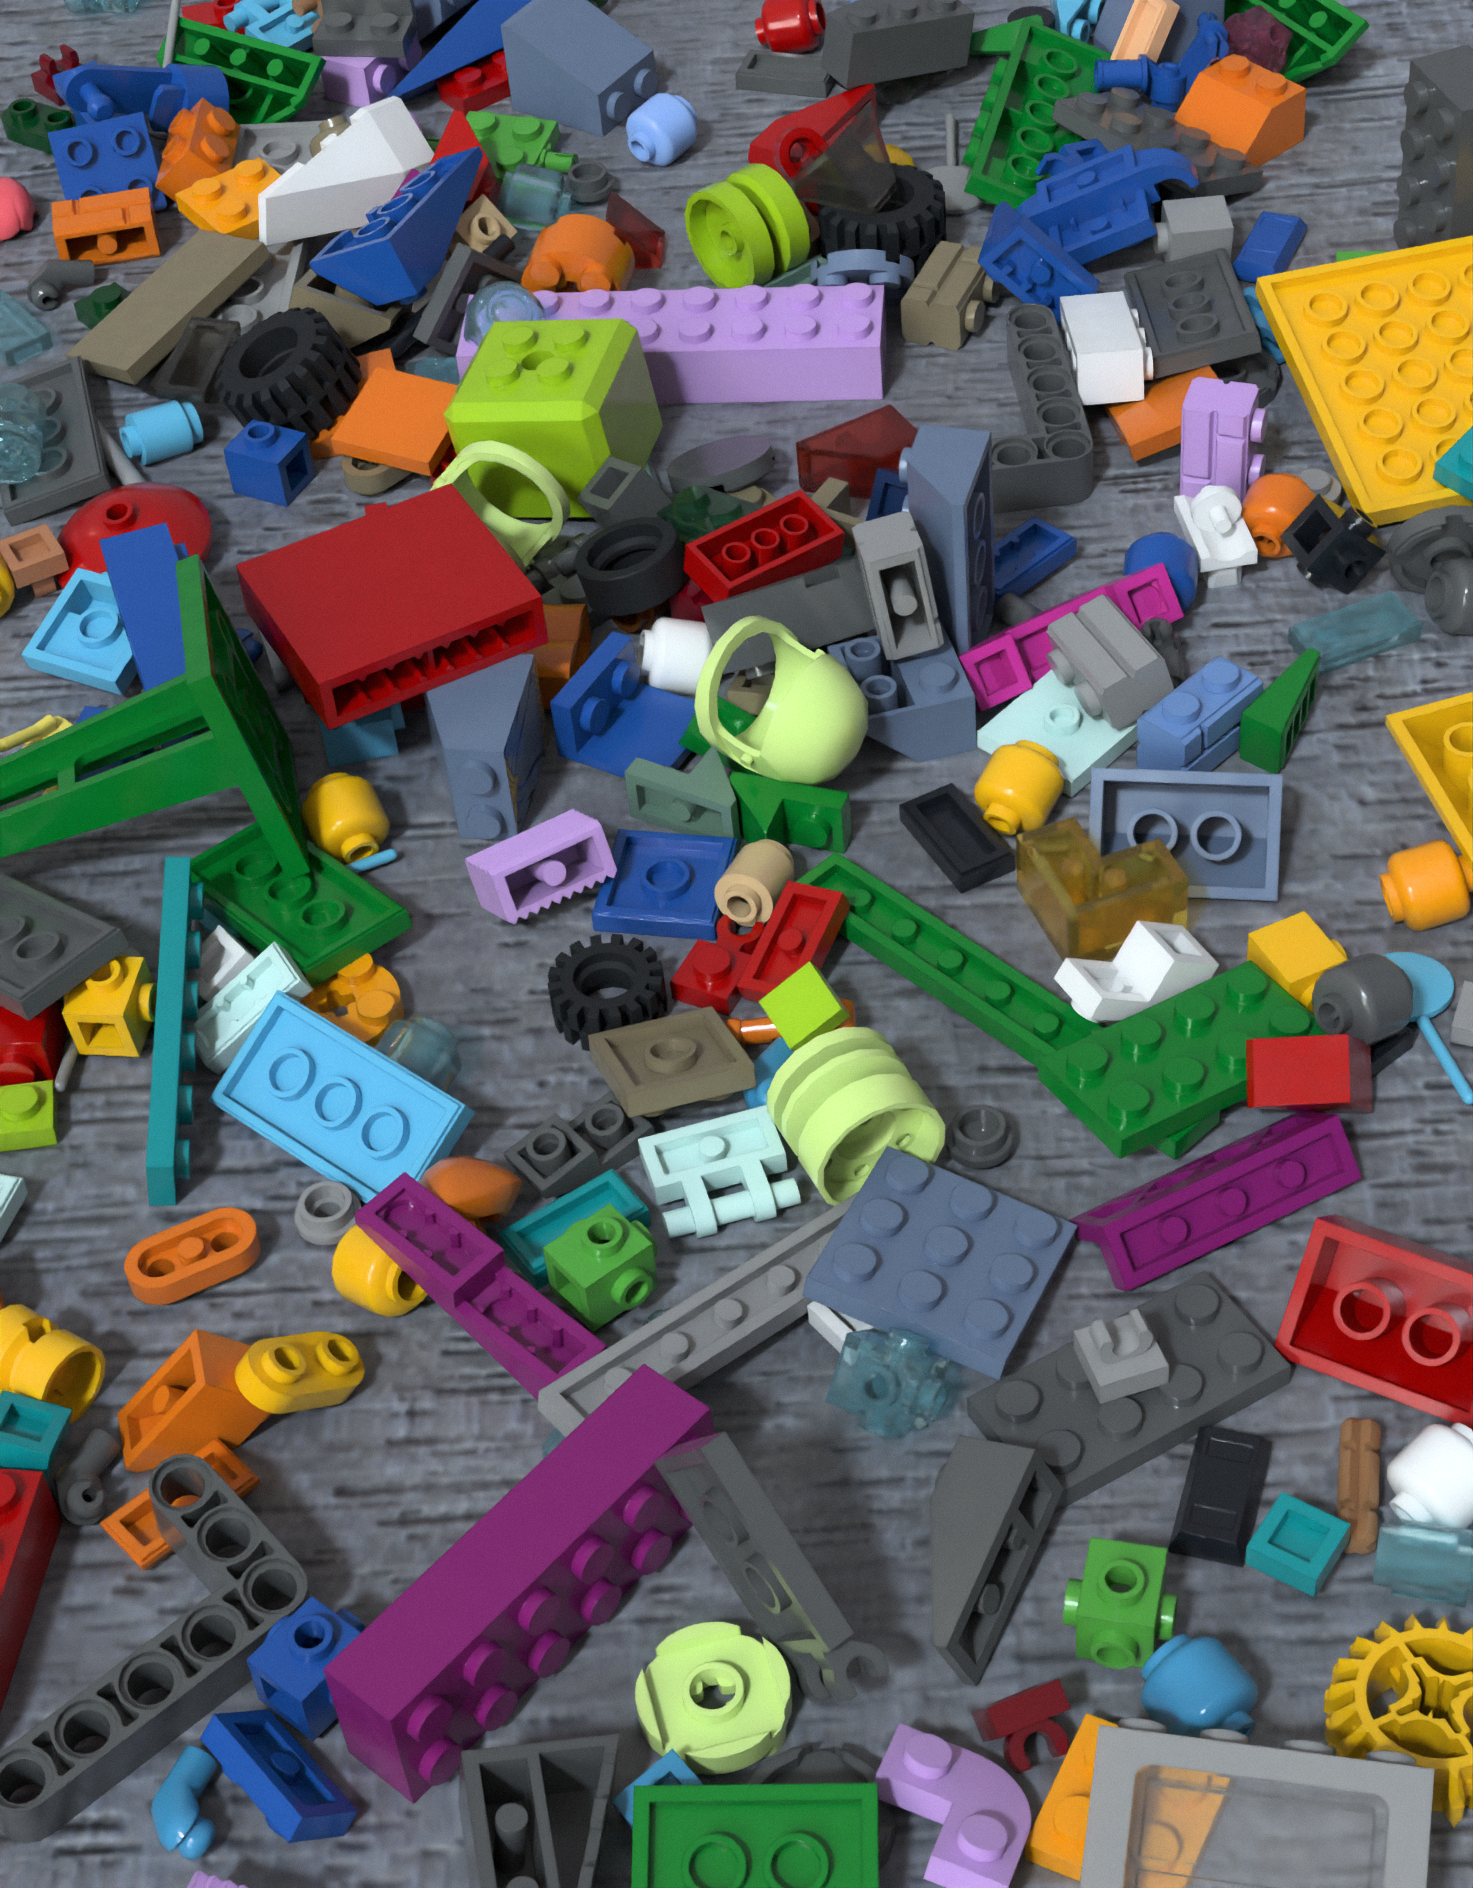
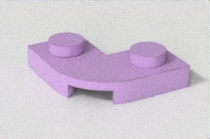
M899 1723L879 1766L874 1783L878 1784L880 1800L943 1825L931 1853L923 1879L945 1888H1009L1031 1828V1809L1023 1790L1005 1770L991 1760L949 1743L936 1735L924 1733Z

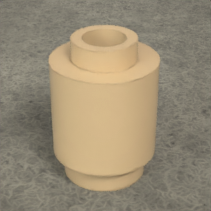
M762 839L745 845L715 886L714 897L720 911L742 926L753 927L757 921L765 923L770 918L787 881H794V860L791 853L785 846L770 839Z

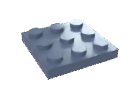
M887 1145L808 1273L802 1296L1000 1381L1072 1246L1078 1225Z

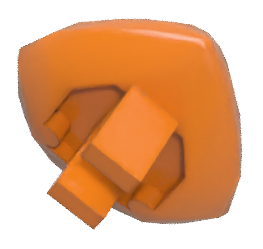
M466 1155L442 1158L427 1169L418 1182L487 1237L488 1235L483 1224L491 1221L494 1223L506 1218L522 1188L521 1179L511 1170L490 1161Z

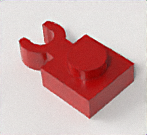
M726 914L723 915L716 926L718 938L716 943L698 939L670 980L672 999L700 1008L712 1006L717 1013L730 1016L742 998L737 984L765 928L764 923L757 921L749 933L736 935V921L729 918Z

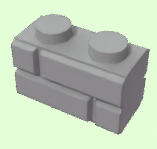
M901 511L856 524L851 529L873 624L886 660L894 661L940 648L939 646L944 644V639L938 619L922 541L918 531H916V526L910 512Z
M1101 594L1080 606L1077 614L1071 611L1048 625L1046 632L1053 649L1046 654L1048 663L1057 679L1063 685L1070 681L1076 684L1073 686L1076 697L1082 708L1091 718L1100 713L1113 729L1116 728L1119 731L1142 716L1143 711H1148L1174 690L1165 659L1108 596Z

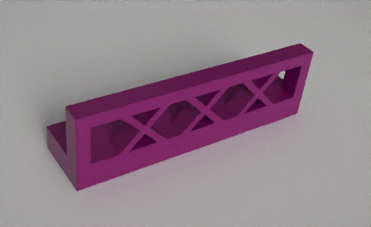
M1298 1111L1069 1219V1222L1078 1225L1075 1233L1076 1239L1099 1244L1115 1288L1129 1291L1362 1177L1339 1115Z

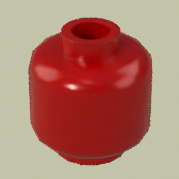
M765 0L762 5L761 17L755 19V29L760 44L762 46L769 45L772 52L800 54L815 50L819 46L821 36L825 35L827 20L820 0Z

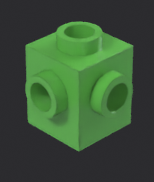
M610 1203L587 1219L575 1222L563 1235L543 1247L551 1292L592 1332L623 1311L639 1306L651 1292L659 1288L654 1258L658 1255V1248L654 1238L642 1223L637 1220L630 1223Z
M1090 1537L1083 1579L1069 1578L1064 1601L1063 1625L1076 1627V1658L1093 1660L1099 1665L1111 1669H1126L1131 1666L1142 1668L1157 1650L1158 1640L1169 1641L1173 1638L1178 1594L1166 1593L1168 1548Z

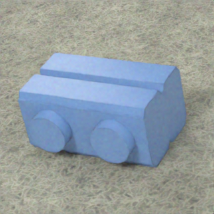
M1221 656L1212 659L1137 719V740L1140 742L1137 746V767L1149 770L1205 772L1213 770L1239 748L1241 713L1263 692V682L1257 675Z

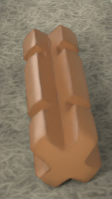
M1354 1417L1347 1418L1342 1422L1340 1429L1336 1514L1337 1518L1351 1524L1350 1541L1343 1551L1345 1554L1358 1553L1363 1556L1369 1555L1374 1552L1377 1544L1381 1427L1371 1418L1364 1420Z

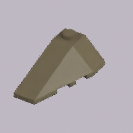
M353 228L349 230H351L354 236L359 229ZM311 268L293 286L288 308L300 307L302 310L310 307L314 308L317 312H321L348 348L351 349L389 330L402 316L405 305H400L397 300L377 306L314 273Z

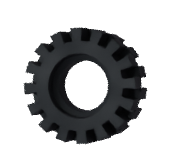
M601 934L590 936L591 946L584 948L581 942L577 941L570 945L571 956L561 952L555 958L556 967H550L548 972L549 983H547L555 1027L559 1033L564 1032L565 1040L571 1045H574L580 1039L582 1050L590 1051L588 1039L590 1034L665 1017L664 1011H667L668 1003L661 960L657 961V953L651 947L643 949V942L633 937L628 945H624L623 935L612 934L610 943H602ZM616 987L628 990L619 996L608 999L588 997L591 993L604 988Z

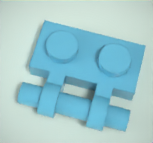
M242 0L234 5V11L223 17V22L229 31L235 32L244 27L246 36L305 51L313 46L312 38L314 33L311 31V27L321 17L318 13H313L312 11L302 17L298 16L293 10L292 0Z

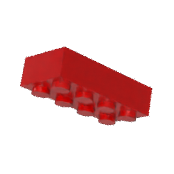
M800 489L686 544L683 570L716 602L823 567L841 558L845 532Z

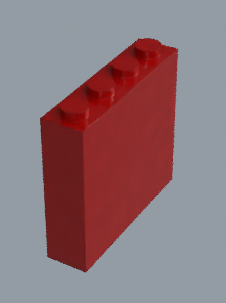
M452 483L236 565L247 613L328 730L549 643L542 596Z

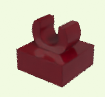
M65 44L60 45L61 60L55 62L53 58L44 53L39 57L41 70L31 74L35 91L58 106L66 103L56 93L52 75L82 65L79 63L77 52Z
M1059 1678L1041 1682L971 1712L983 1742L1005 1737L1003 1755L1006 1763L1015 1773L1031 1769L1029 1759L1024 1752V1742L1027 1736L1033 1732L1040 1734L1046 1740L1048 1750L1053 1758L1065 1755L1069 1750L1065 1731L1059 1724L1047 1719L1071 1709Z

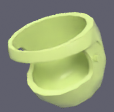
M492 440L470 443L433 482V486L430 489L431 491L452 483L524 574L526 573L525 568L530 570L529 564L534 562L532 558L541 548L551 545L557 538L571 513L569 499L563 487L544 466L525 452L508 444ZM486 461L498 462L518 470L531 479L545 494L553 512L552 521L543 524H532L504 514L489 503L475 488L468 474V467L476 462Z
M760 615L748 616L737 621L716 642L702 668L696 688L694 704L699 732L713 748L744 768L767 778L816 786L835 779L855 760L868 730V701L842 663L831 654H826L820 649H817L815 653L807 649L781 623ZM765 632L768 633L776 655L775 678L770 695L754 722L744 732L733 736L722 726L718 718L717 694L722 673L733 652L747 638Z

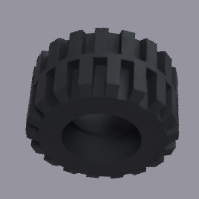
M897 163L868 164L865 167L847 170L844 175L835 176L829 181L830 185L824 186L820 191L818 213L821 256L826 260L827 254L836 251L852 249L886 251V261L900 264V254L910 258L914 262V278H916L937 244L941 240L947 241L946 205L943 185L939 180L933 179L932 174L927 171H918L917 167L910 165L902 166L897 165Z
M295 307L283 313L280 311L271 315L266 320L260 321L236 341V344L224 356V363L218 368L216 374L218 380L215 383V389L219 394V398L244 428L254 419L307 433L308 440H310L323 429L326 430L332 425L334 420L349 407V401L356 396L359 389L357 384L361 381L362 372L359 369L361 365L358 359L321 312H317L314 308L310 307L302 310L300 307Z

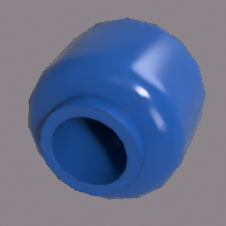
M1169 532L1151 533L1133 542L1125 553L1123 576L1163 562L1182 612L1188 610L1195 601L1197 592L1199 560L1195 549L1184 539Z

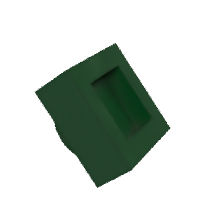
M116 282L99 287L89 296L73 303L77 319L92 330L131 293Z

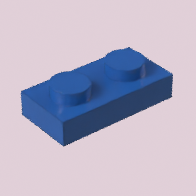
M270 1710L213 1714L200 1740L222 1764L221 1767L224 1774L232 1782L239 1785L262 1811L268 1826L276 1834L283 1837L288 1843L345 1835L358 1810Z

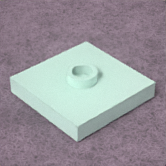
M1051 669L1032 685L1033 688L1022 693L977 731V747L991 755L1000 746L1015 744L1019 740L1035 742L1045 747L1059 761L1058 768L1064 777L1062 793L1073 797L1091 781L1092 767H1108L1137 741V720L1118 731L1116 728L1113 729L1100 713L1091 718L1082 708L1073 688L1076 684L1070 681L1063 685Z

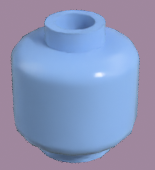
M657 93L632 112L627 119L628 147L632 154L640 161L662 167L669 165L695 143L697 138V115L693 107L678 95Z

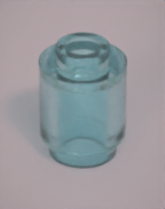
M1401 1519L1400 1526L1380 1523L1373 1585L1392 1588L1391 1596L1465 1608L1467 1593H1473V1530Z

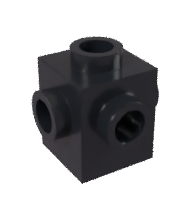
M1318 494L1280 536L1299 561L1296 565L1298 570L1311 583L1319 588H1323L1328 583L1347 595L1387 553L1372 534L1378 527L1366 513L1355 505H1351L1345 510L1321 494Z

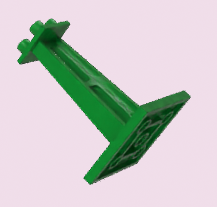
M198 553L175 562L186 673L0 759V807L58 785V790L0 812V858L239 785L287 880L311 872L304 822L301 818L302 807L292 742ZM207 726L211 730L80 781V776Z

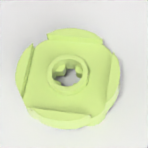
M726 1622L694 1624L666 1637L656 1647L657 1657L648 1665L645 1674L643 1669H641L635 1687V1701L640 1727L651 1748L662 1757L673 1748L696 1776L699 1774L716 1775L735 1772L756 1763L763 1757H769L777 1753L783 1747L786 1740V1726L791 1716L793 1705L789 1671L778 1649L763 1637V1644H761L753 1637L741 1635L740 1626ZM718 1685L722 1695L735 1694L732 1700L726 1702L724 1707L718 1709L702 1708L696 1704L704 1700L703 1689L708 1686Z

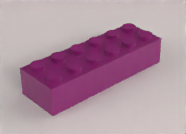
M646 1364L638 1368L323 1669L348 1752L413 1804L432 1786H438L446 1782L460 1765L461 1751L469 1750L487 1731H494L501 1727L511 1716L517 1701L540 1678H547L554 1674L565 1661L569 1649L592 1626H599L607 1621L618 1607L621 1597L643 1575H650L658 1570L667 1559L671 1547L693 1526L653 1461L678 1444L713 1435L714 1428L711 1408Z

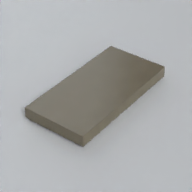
M200 229L74 345L65 356L69 359L81 355L89 373L136 385L269 260L271 256L265 244L259 241Z

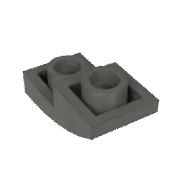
M611 1090L568 1124L556 1113L503 1154L506 1161L547 1199L571 1192L612 1168L617 1170L640 1155L638 1139L655 1135L656 1132L653 1125L643 1116L639 1115L629 1118Z

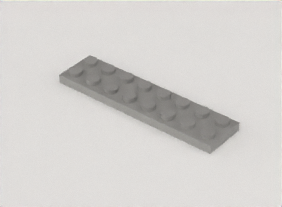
M323 121L241 124L231 169L242 161L254 160L258 157L281 175L297 162L306 164L312 159L309 150L310 142L320 133L319 124ZM311 237L266 246L271 256L269 260L180 343L179 351L183 366L203 365L215 367L223 364L224 356L243 334L271 315L288 310L293 286L303 277Z

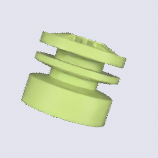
M842 1027L815 1037L794 1051L777 1070L767 1091V1113L794 1154L798 1156L801 1165L827 1204L833 1206L838 1205L860 1191L887 1145L933 1165L944 1146L945 1123L919 1084L912 1079L904 1063L896 1055L885 1036L868 1027Z

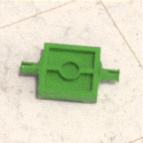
M469 111L466 115L468 123L489 159L498 182L501 184L502 194L528 197L536 181L544 176L545 173L549 171L568 173V170L573 165L579 163L578 155L575 153L553 152L561 137L558 121L537 119L531 116L520 117L494 114L487 111ZM424 136L435 153L441 139Z

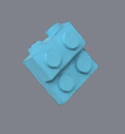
M77 568L21 655L31 669L123 696L138 672L108 573L102 572L99 574Z

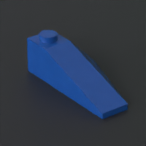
M479 0L386 98L396 96L401 98L403 103L437 88V82L454 75L457 70L472 67L491 58L496 52L504 50L500 25L532 0Z

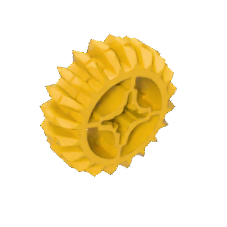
M1412 1613L1408 1620L1404 1622L1403 1632L1399 1633L1387 1623L1381 1621L1379 1627L1374 1631L1373 1641L1356 1636L1354 1643L1349 1649V1658H1338V1662L1333 1667L1331 1684L1329 1689L1325 1691L1323 1711L1327 1713L1324 1731L1325 1739L1328 1741L1329 1747L1336 1748V1756L1366 1760V1754L1369 1752L1393 1751L1415 1758L1416 1767L1435 1769L1432 1810L1443 1811L1445 1817L1455 1828L1458 1822L1463 1819L1464 1807L1467 1806L1473 1810V1747L1469 1742L1470 1735L1473 1734V1626L1464 1634L1452 1632L1451 1625L1444 1614L1435 1624V1629L1423 1628ZM1393 1688L1397 1695V1702L1388 1705V1713L1386 1715L1373 1719L1369 1710L1370 1706L1381 1694ZM1383 1802V1807L1385 1808L1388 1816L1387 1804Z

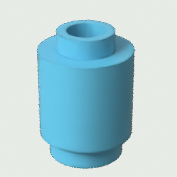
M172 400L127 414L125 426L119 430L120 439L129 458L136 457L143 466L192 451L194 444L203 441V430L199 416L189 401L179 404L176 400Z

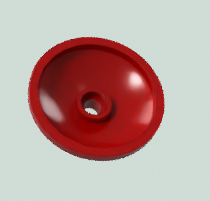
M157 482L127 484L96 496L73 514L57 537L58 543L65 552L69 570L55 575L62 590L77 568L99 574L107 572L99 540L165 522L167 523L173 544L184 542L189 557L198 553L204 565L214 540L213 524L206 507L197 496L179 486Z

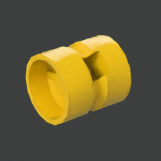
M23 1304L9 1305L0 1310V1394L5 1390L72 1409L70 1424L77 1421L90 1408L104 1380L106 1360L102 1350L66 1329H59L57 1324Z

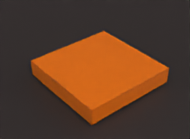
M376 366L331 438L334 453L432 476L452 443L443 414L458 385Z

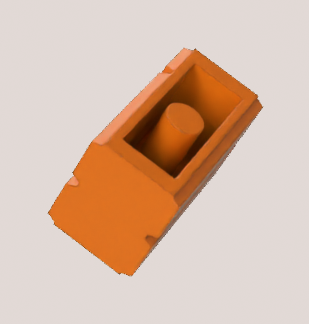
M149 187L83 197L75 201L70 199L51 203L53 234L61 260H92L94 267L161 256L159 228Z

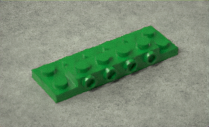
M1024 17L1008 60L999 57L988 83L989 87L972 130L971 140L961 162L962 165L970 168L964 192L974 195L982 202L990 205H999L1002 201H1005L1015 210L1021 203L1036 194V183L1052 177L1050 174L1038 176L1035 173L1044 155L1047 153H1058L1063 145L1086 141L1085 138L1051 119L1056 100L1078 97V94L1081 92L1099 94L1101 91H1095L1094 63L1096 59L1110 60L1112 54Z

